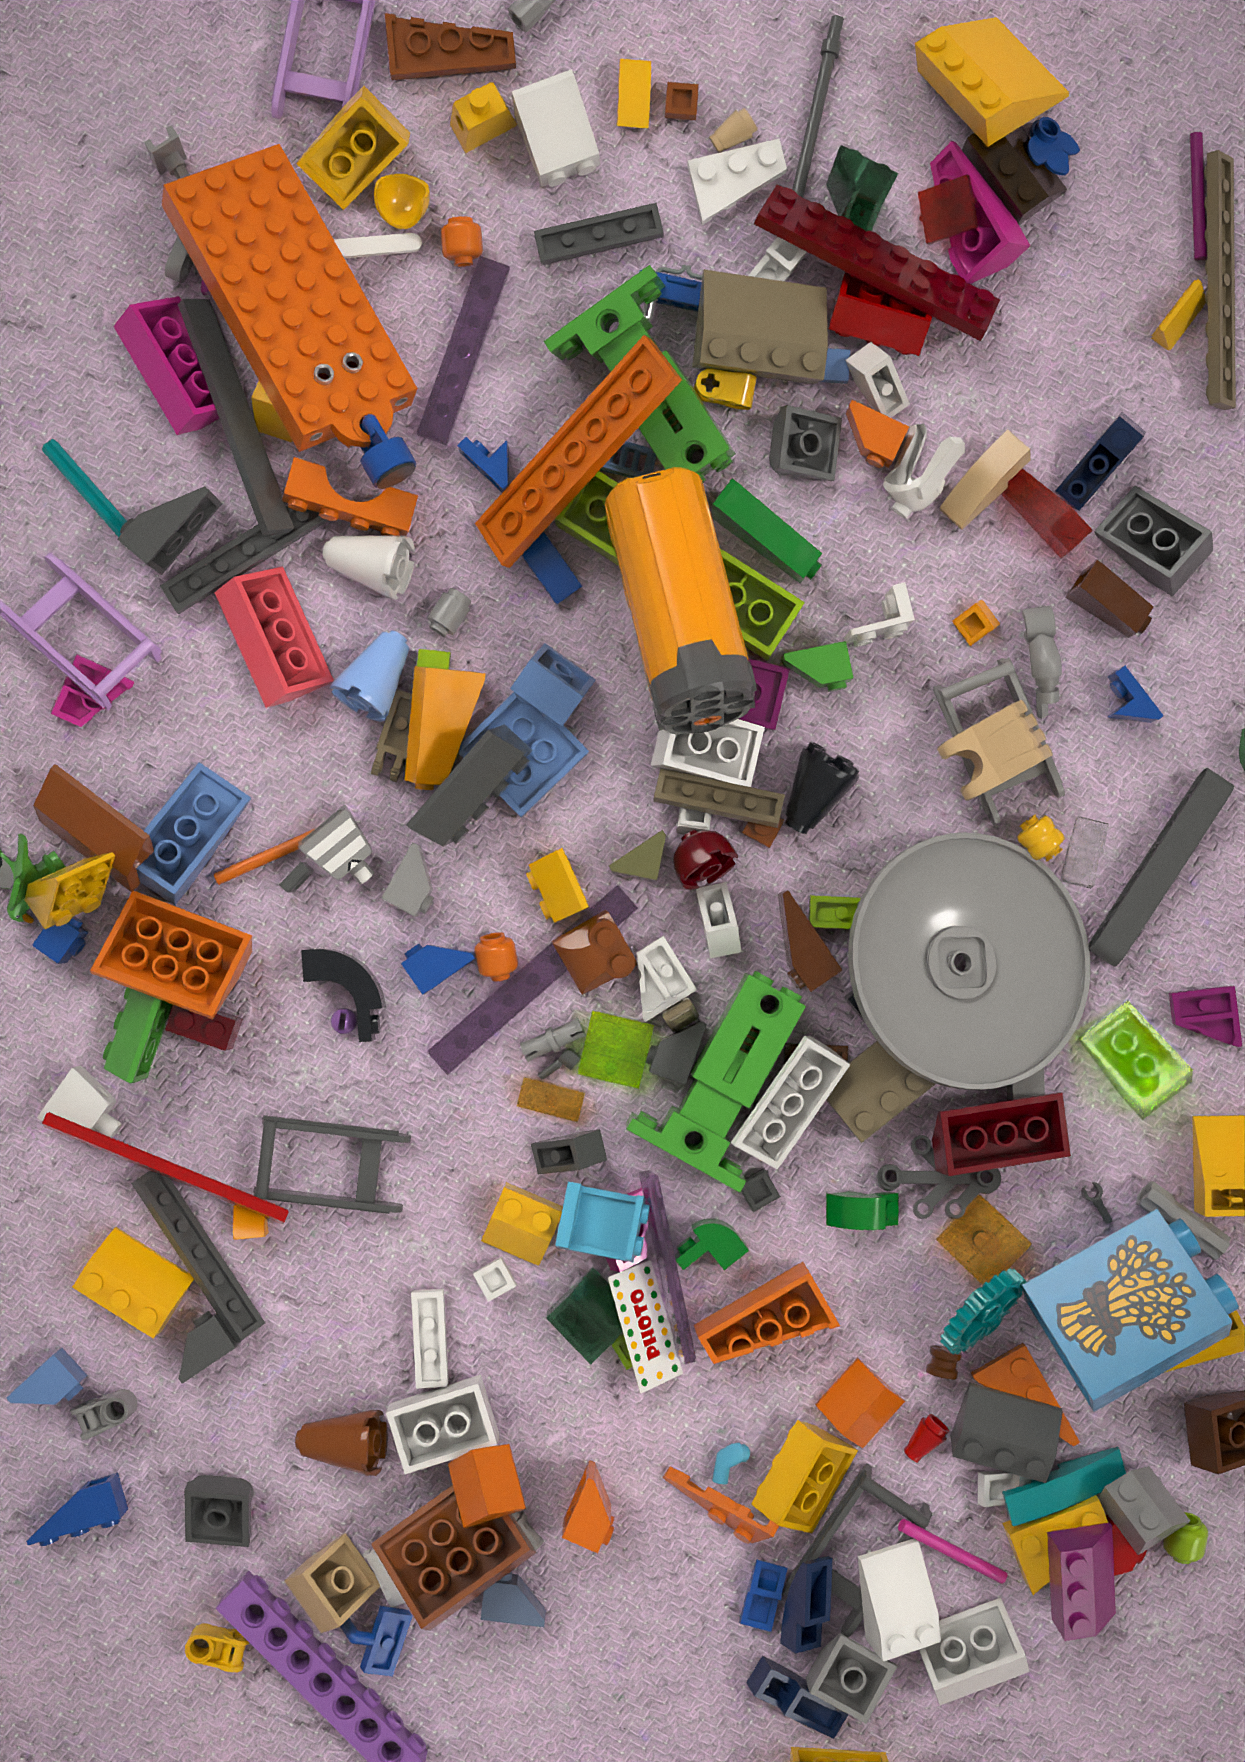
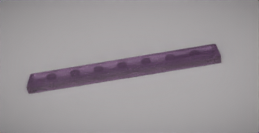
M617 885L561 935L605 909L618 927L638 907ZM552 942L427 1051L447 1075L567 971Z

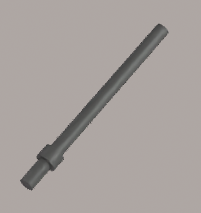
M838 15L831 17L827 38L822 43L820 54L823 57L792 190L801 197L804 196L834 61L839 57L841 42L839 39L844 18Z

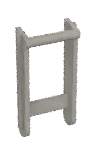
M1001 658L997 660L998 666L948 687L941 685L933 687L934 694L953 737L964 730L951 699L1002 677L1006 681L1014 702L1021 699L1025 702L1028 711L1024 714L1026 716L1031 713L1033 714L1010 658ZM1038 725L1033 727L1034 731L1039 729ZM1045 740L1041 742L1042 746L1046 744ZM1052 756L978 796L985 814L993 825L1000 823L1001 820L992 795L1045 773L1051 790L1057 798L1065 796L1063 782ZM961 757L971 779L974 764L971 759Z

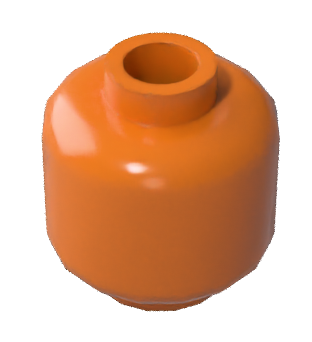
M467 216L452 217L441 228L442 254L446 259L454 261V266L473 265V260L482 255L481 226L473 222V218Z
M502 932L482 936L480 942L474 948L479 973L482 976L491 977L492 981L497 982L508 979L510 977L509 973L518 967L519 962L515 943L510 937H505V934Z

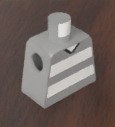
M343 805L298 843V848L336 880H340L350 872L361 885L375 873L364 861L372 853V848L346 805Z

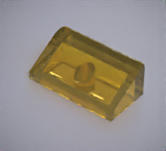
M524 1076L517 1107L578 1122L586 1091Z

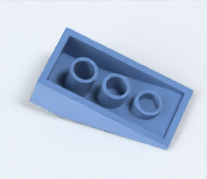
M199 762L144 830V832L150 835L154 852L136 868L140 883L175 906L196 880L250 802L251 797Z

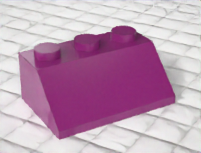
M1104 1523L1047 1532L1052 1621L1064 1641L1096 1637L1116 1614L1112 1525Z

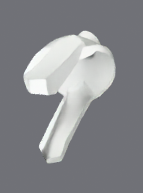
M916 424L910 427L895 467L885 477L883 484L885 490L896 501L891 507L894 512L907 519L911 512L925 509L941 494L945 484V476L965 452V443L961 437L949 436L941 442L923 475L915 479L911 477V474L923 448L927 429L924 424Z

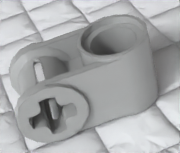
M120 1389L100 1398L88 1400L70 1410L71 1415L76 1416L82 1431L80 1435L81 1440H87L122 1424L135 1412L137 1398L131 1391ZM114 1401L123 1405L124 1413H119L115 1410L113 1406Z

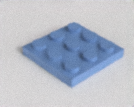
M513 692L461 743L458 753L464 758L489 729L504 724L533 750L526 757L530 760L529 764L518 775L514 772L506 780L509 783L508 788L500 795L522 818L589 751L564 725L561 726L558 723L549 722L542 716L539 709L532 704H524Z

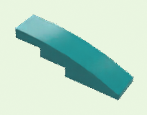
M1119 1447L1057 1464L1058 1470L1050 1472L1046 1483L1030 1479V1484L1002 1491L1012 1526L1050 1515L1101 1493L1105 1486L1126 1474Z

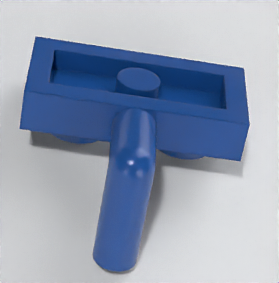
M380 1606L372 1632L358 1631L350 1618L340 1626L350 1643L367 1646L360 1665L363 1673L393 1677L413 1617L409 1610Z

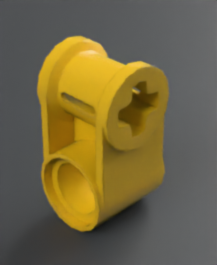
M713 368L705 369L698 375L694 384V390L703 402L720 404L734 409L751 410L757 377L743 372H728ZM707 379H711L712 385L717 386L713 387L712 392H706V386L701 385L705 384Z
M202 1623L193 1628L185 1645V1654L195 1664L216 1667L226 1672H241L244 1668L242 1659L245 1647L249 1642L236 1629H227ZM204 1639L209 1644V1647H198L194 1640Z

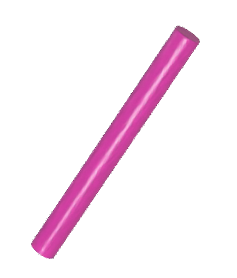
M902 1519L899 1522L898 1530L1000 1584L1006 1581L1007 1572L906 1519Z

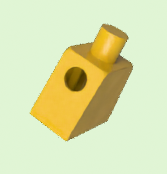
M493 82L474 89L471 93L453 103L450 127L465 153L517 126L511 111Z

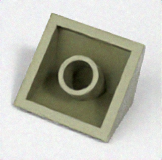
M661 830L609 865L612 873L657 881L666 838L664 831Z

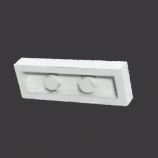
M444 1289L412 1290L411 1303L416 1389L448 1387Z

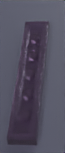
M482 256L479 257L417 430L418 436L446 446L448 445L509 275L510 266Z
M650 1170L639 1172L643 1196L646 1199L645 1204L650 1205L648 1221L676 1355L684 1364L696 1362V1355L659 1177Z

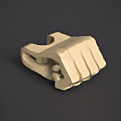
M1022 699L969 727L937 747L942 759L958 755L971 759L973 762L974 771L971 782L960 789L966 801L989 791L1053 755L1048 744L1043 746L1041 742L1046 740L1042 729L1033 730V727L1038 725L1035 716L1032 713L1027 716L1024 714L1028 711V708Z

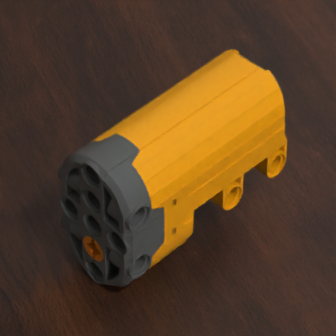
M672 467L630 479L627 478L617 484L607 496L605 501L606 518L621 572L627 605L630 608L638 640V647L653 701L659 731L665 730L672 734L704 733L715 730L743 717L751 708H755L754 696L757 689L750 661L748 662L749 659L703 482L697 473L682 467Z

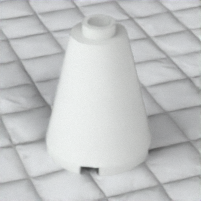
M402 535L333 536L323 547V558L326 560L328 567L387 598L396 600L398 599L396 594H404L411 580L414 561L409 560V551L415 552V547L411 538Z

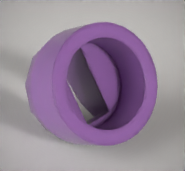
M347 1008L337 1010L331 1017L332 1028L340 1034H347L353 1031L357 1025L356 1014ZM341 1013L347 1014L344 1029H339Z

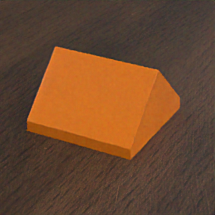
M857 1357L815 1405L844 1437L864 1448L903 1405L905 1400Z
M510 1444L472 1449L448 1463L463 1528L526 1509Z

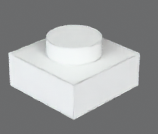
M502 1256L473 1273L488 1302L517 1285Z

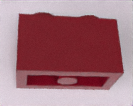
M173 1005L165 1030L227 1051L234 1047L243 1018L218 1010L215 1017L210 1019Z

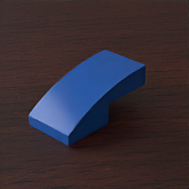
M544 532L521 555L555 604H559L582 587Z
M756 1559L739 1620L740 1624L772 1632L778 1600L781 1601L787 1567Z

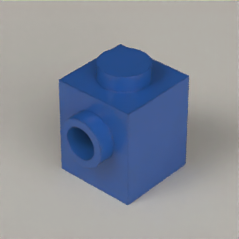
M73 916L68 923L62 926L54 925L43 929L32 946L57 964L67 963L72 955L76 957L86 945L84 938L89 932L81 927L83 922L76 916Z

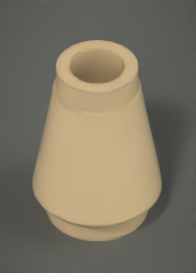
M743 108L739 112L735 110L714 134L709 136V139L717 152L721 153L723 150L753 138L752 134L758 129L748 111Z

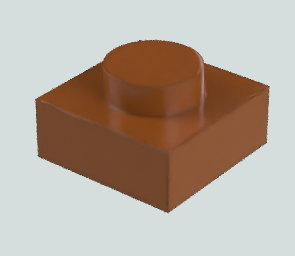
M667 82L665 118L696 120L699 84Z
M780 818L778 828L747 822L742 834L770 848L785 820Z

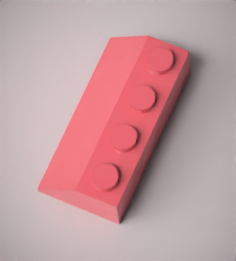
M283 566L233 577L214 592L266 708L290 702L334 681Z

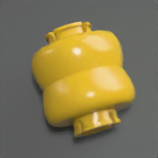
M1036 814L1029 817V820H1025L1019 826L1022 828V831L1018 834L1017 839L1020 844L1027 848L1033 859L1039 860L1044 857L1047 862L1053 858V855L1056 856L1063 850L1059 845L1065 840V837L1060 830L1055 828L1049 816L1044 815L1037 818Z

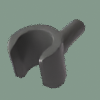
M567 1048L553 1064L539 1072L538 1076L543 1080L558 1070L563 1064L569 1070H572L581 1059V1055L574 1049Z
M1092 1182L1097 1190L1096 1196L1093 1198L1089 1197L1085 1188H1082L1081 1194L1084 1199L1093 1202L1105 1223L1109 1224L1113 1220L1101 1199L1103 1194L1102 1187L1098 1183Z

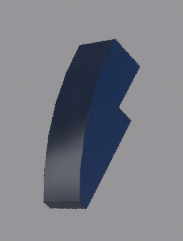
M830 1556L803 1562L790 1586L784 1607L780 1644L795 1654L821 1647L822 1623L830 1621L833 1558Z
M763 1655L746 1682L755 1697L780 1708L784 1716L833 1739L849 1715L811 1694L806 1679Z

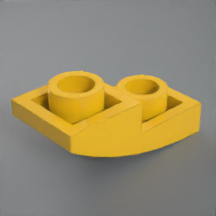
M619 59L616 126L649 128L651 61Z

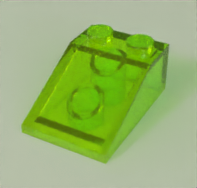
M1129 1000L1079 1037L1080 1043L1120 1096L1142 1120L1192 1082L1193 1069Z

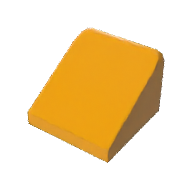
M982 599L952 620L970 646L1000 625L997 618Z
M233 1205V1240L265 1237L269 1233L266 1217Z

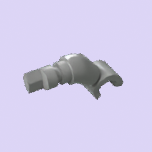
M1051 606L1022 610L1026 629L1024 637L1027 644L1029 643L1032 677L1035 678L1036 686L1039 687L1036 689L1037 717L1041 719L1049 715L1048 704L1056 703L1060 700L1059 688L1055 686L1059 684V676L1062 675L1060 654L1053 639L1056 634V626Z

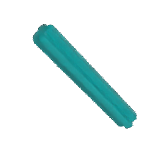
M51 439L42 447L44 454L119 537L121 535L120 530L127 520L56 440Z

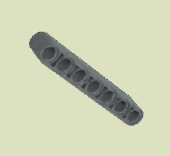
M1205 768L1198 775L1089 942L1090 952L1113 967H1116L1123 960L1234 789L1232 783L1209 768Z

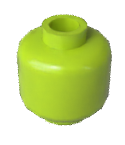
M1184 1512L1190 1522L1164 1538L1163 1547L1176 1562L1190 1564L1191 1562L1201 1560L1205 1555L1208 1529L1198 1516Z

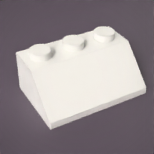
M1001 1597L939 1620L941 1642L919 1649L939 1705L1030 1672L1025 1653Z

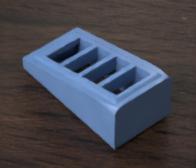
M626 441L618 449L622 450L619 464L613 463V455L600 469V471L634 478L653 473L657 456L651 448ZM628 452L634 453L631 468L625 467ZM641 455L647 456L643 472L637 470Z

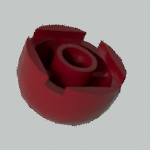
M692 830L681 838L682 842L676 848L673 857L674 870L680 883L687 890H695L700 888L697 884L698 882L707 879L708 884H711L727 874L735 866L736 863L733 858H738V854L727 838L720 833L709 830L699 832L698 830Z

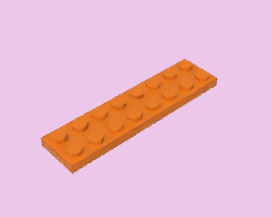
M646 335L641 337L475 522V525L501 565L510 568L682 381L681 377L652 339Z

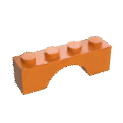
M294 457L282 502L288 503L287 506L296 511L306 512L308 509L318 512L321 518L329 521H337L338 519L348 521L351 527L358 530L367 531L371 528L380 531L382 536H407L418 495L389 487L385 488L379 496L372 500L364 502L350 501L340 496L331 487L325 466Z

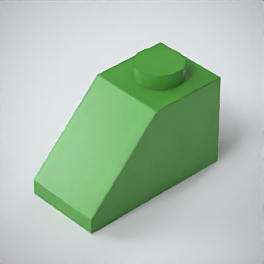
M846 641L783 653L781 657L783 665L818 688L827 687L828 692L847 688L846 683L854 678Z

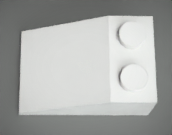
M737 719L715 730L704 733L672 734L661 730L658 732L651 766L751 787L765 727Z
M913 1538L858 1556L865 1637L880 1659L884 1662L940 1643L939 1614L919 1541Z

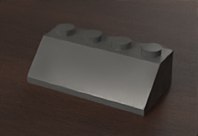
M505 724L489 729L410 819L406 826L443 847L452 842L455 844L459 843L469 832L466 828L472 819L478 821L489 809L486 803L491 797L498 798L508 788L509 783L506 780L514 772L518 775L529 764L530 760L526 757L533 750Z

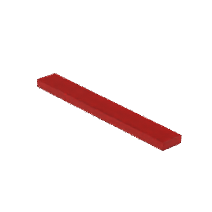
M46 1113L42 1121V1125L45 1128L278 1223L284 1224L289 1213L288 1209L53 1113Z

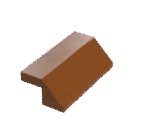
M54 764L50 768L33 805L39 821L86 858L113 852L115 858L110 876L132 892L141 884L136 868L154 852L150 835L58 765Z

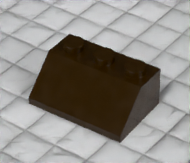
M1022 127L1017 128L988 147L973 133L966 139L962 151L1012 214L1018 225H1021L1067 191L1059 177L1049 171L1045 164L1037 166L1031 161L1027 152V142L1030 138Z

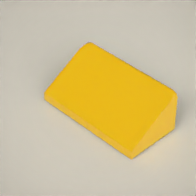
M1199 279L1194 280L1151 335V339L1168 351L1173 348L1206 304L1203 285Z

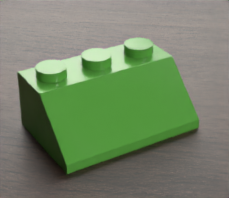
M127 987L124 993V999L127 1002L124 1011H120L115 1019L113 1029L117 1031L113 1042H108L104 1050L103 1059L106 1060L105 1070L126 1082L135 1083L148 1078L173 1004Z

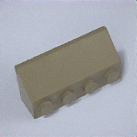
M876 1041L849 1062V1068L826 1100L854 1136L862 1143L936 1083L919 1077L903 1067Z

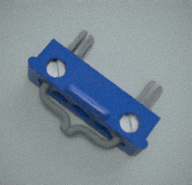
M682 265V268L679 270L667 267L658 268L655 272L666 287L660 290L661 296L650 303V307L649 304L646 305L644 302L643 311L646 315L648 311L647 318L649 321L652 320L655 303L698 312L700 281L661 272L679 275L686 270L691 278L702 280V275L692 273L691 266Z

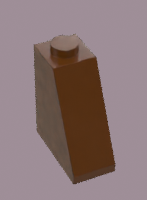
M1098 560L1081 572L1065 597L1128 638L1138 632L1142 634L1152 620L1148 615L1154 606Z

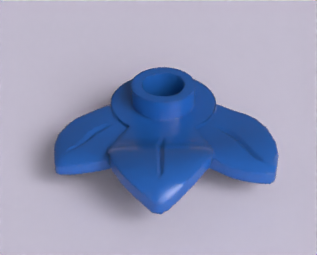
M1042 117L1040 120H1036L1029 129L1031 139L1027 142L1029 158L1035 165L1045 164L1046 168L1052 173L1065 176L1069 173L1068 155L1079 153L1080 148L1071 135L1061 131L1060 126L1055 120L1049 117Z

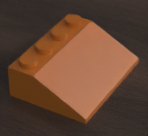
M132 890L90 969V973L213 1019L239 980L252 953V935Z

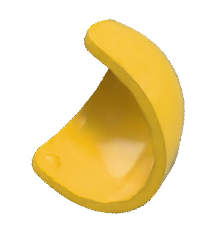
M391 174L379 178L374 188V201L380 216L395 228L408 229L413 227L428 209L430 201L428 184L408 174Z

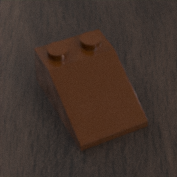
M784 890L778 894L786 960L787 965L791 969L787 975L797 989L801 990L804 988V990L812 992L843 970L788 890Z
M1245 1390L1206 1395L1185 1402L1184 1411L1191 1466L1218 1475L1245 1466Z

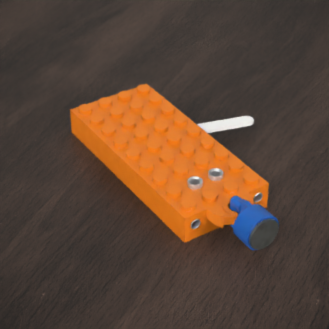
M280 144L164 184L162 208L298 451L301 452L337 437L348 448H350V445L361 447L364 455L360 462L375 488H389L408 478L415 471L417 465L413 455L402 437L388 439L386 435L390 431L393 422V413L411 406L418 388L345 259L417 252L422 245L421 238L415 233L333 239Z

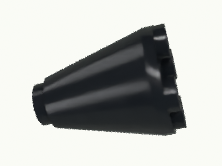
M810 741L807 747H803L800 754L786 810L787 818L784 823L802 834H807L809 829H814L856 784L859 779L858 773L860 770L854 767V763L841 755H837L834 759L826 753L824 747Z

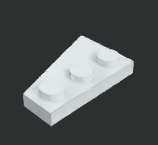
M780 139L688 160L687 166L702 225L712 220V217L721 211L733 207L737 201L750 193L757 192L786 174L787 167Z

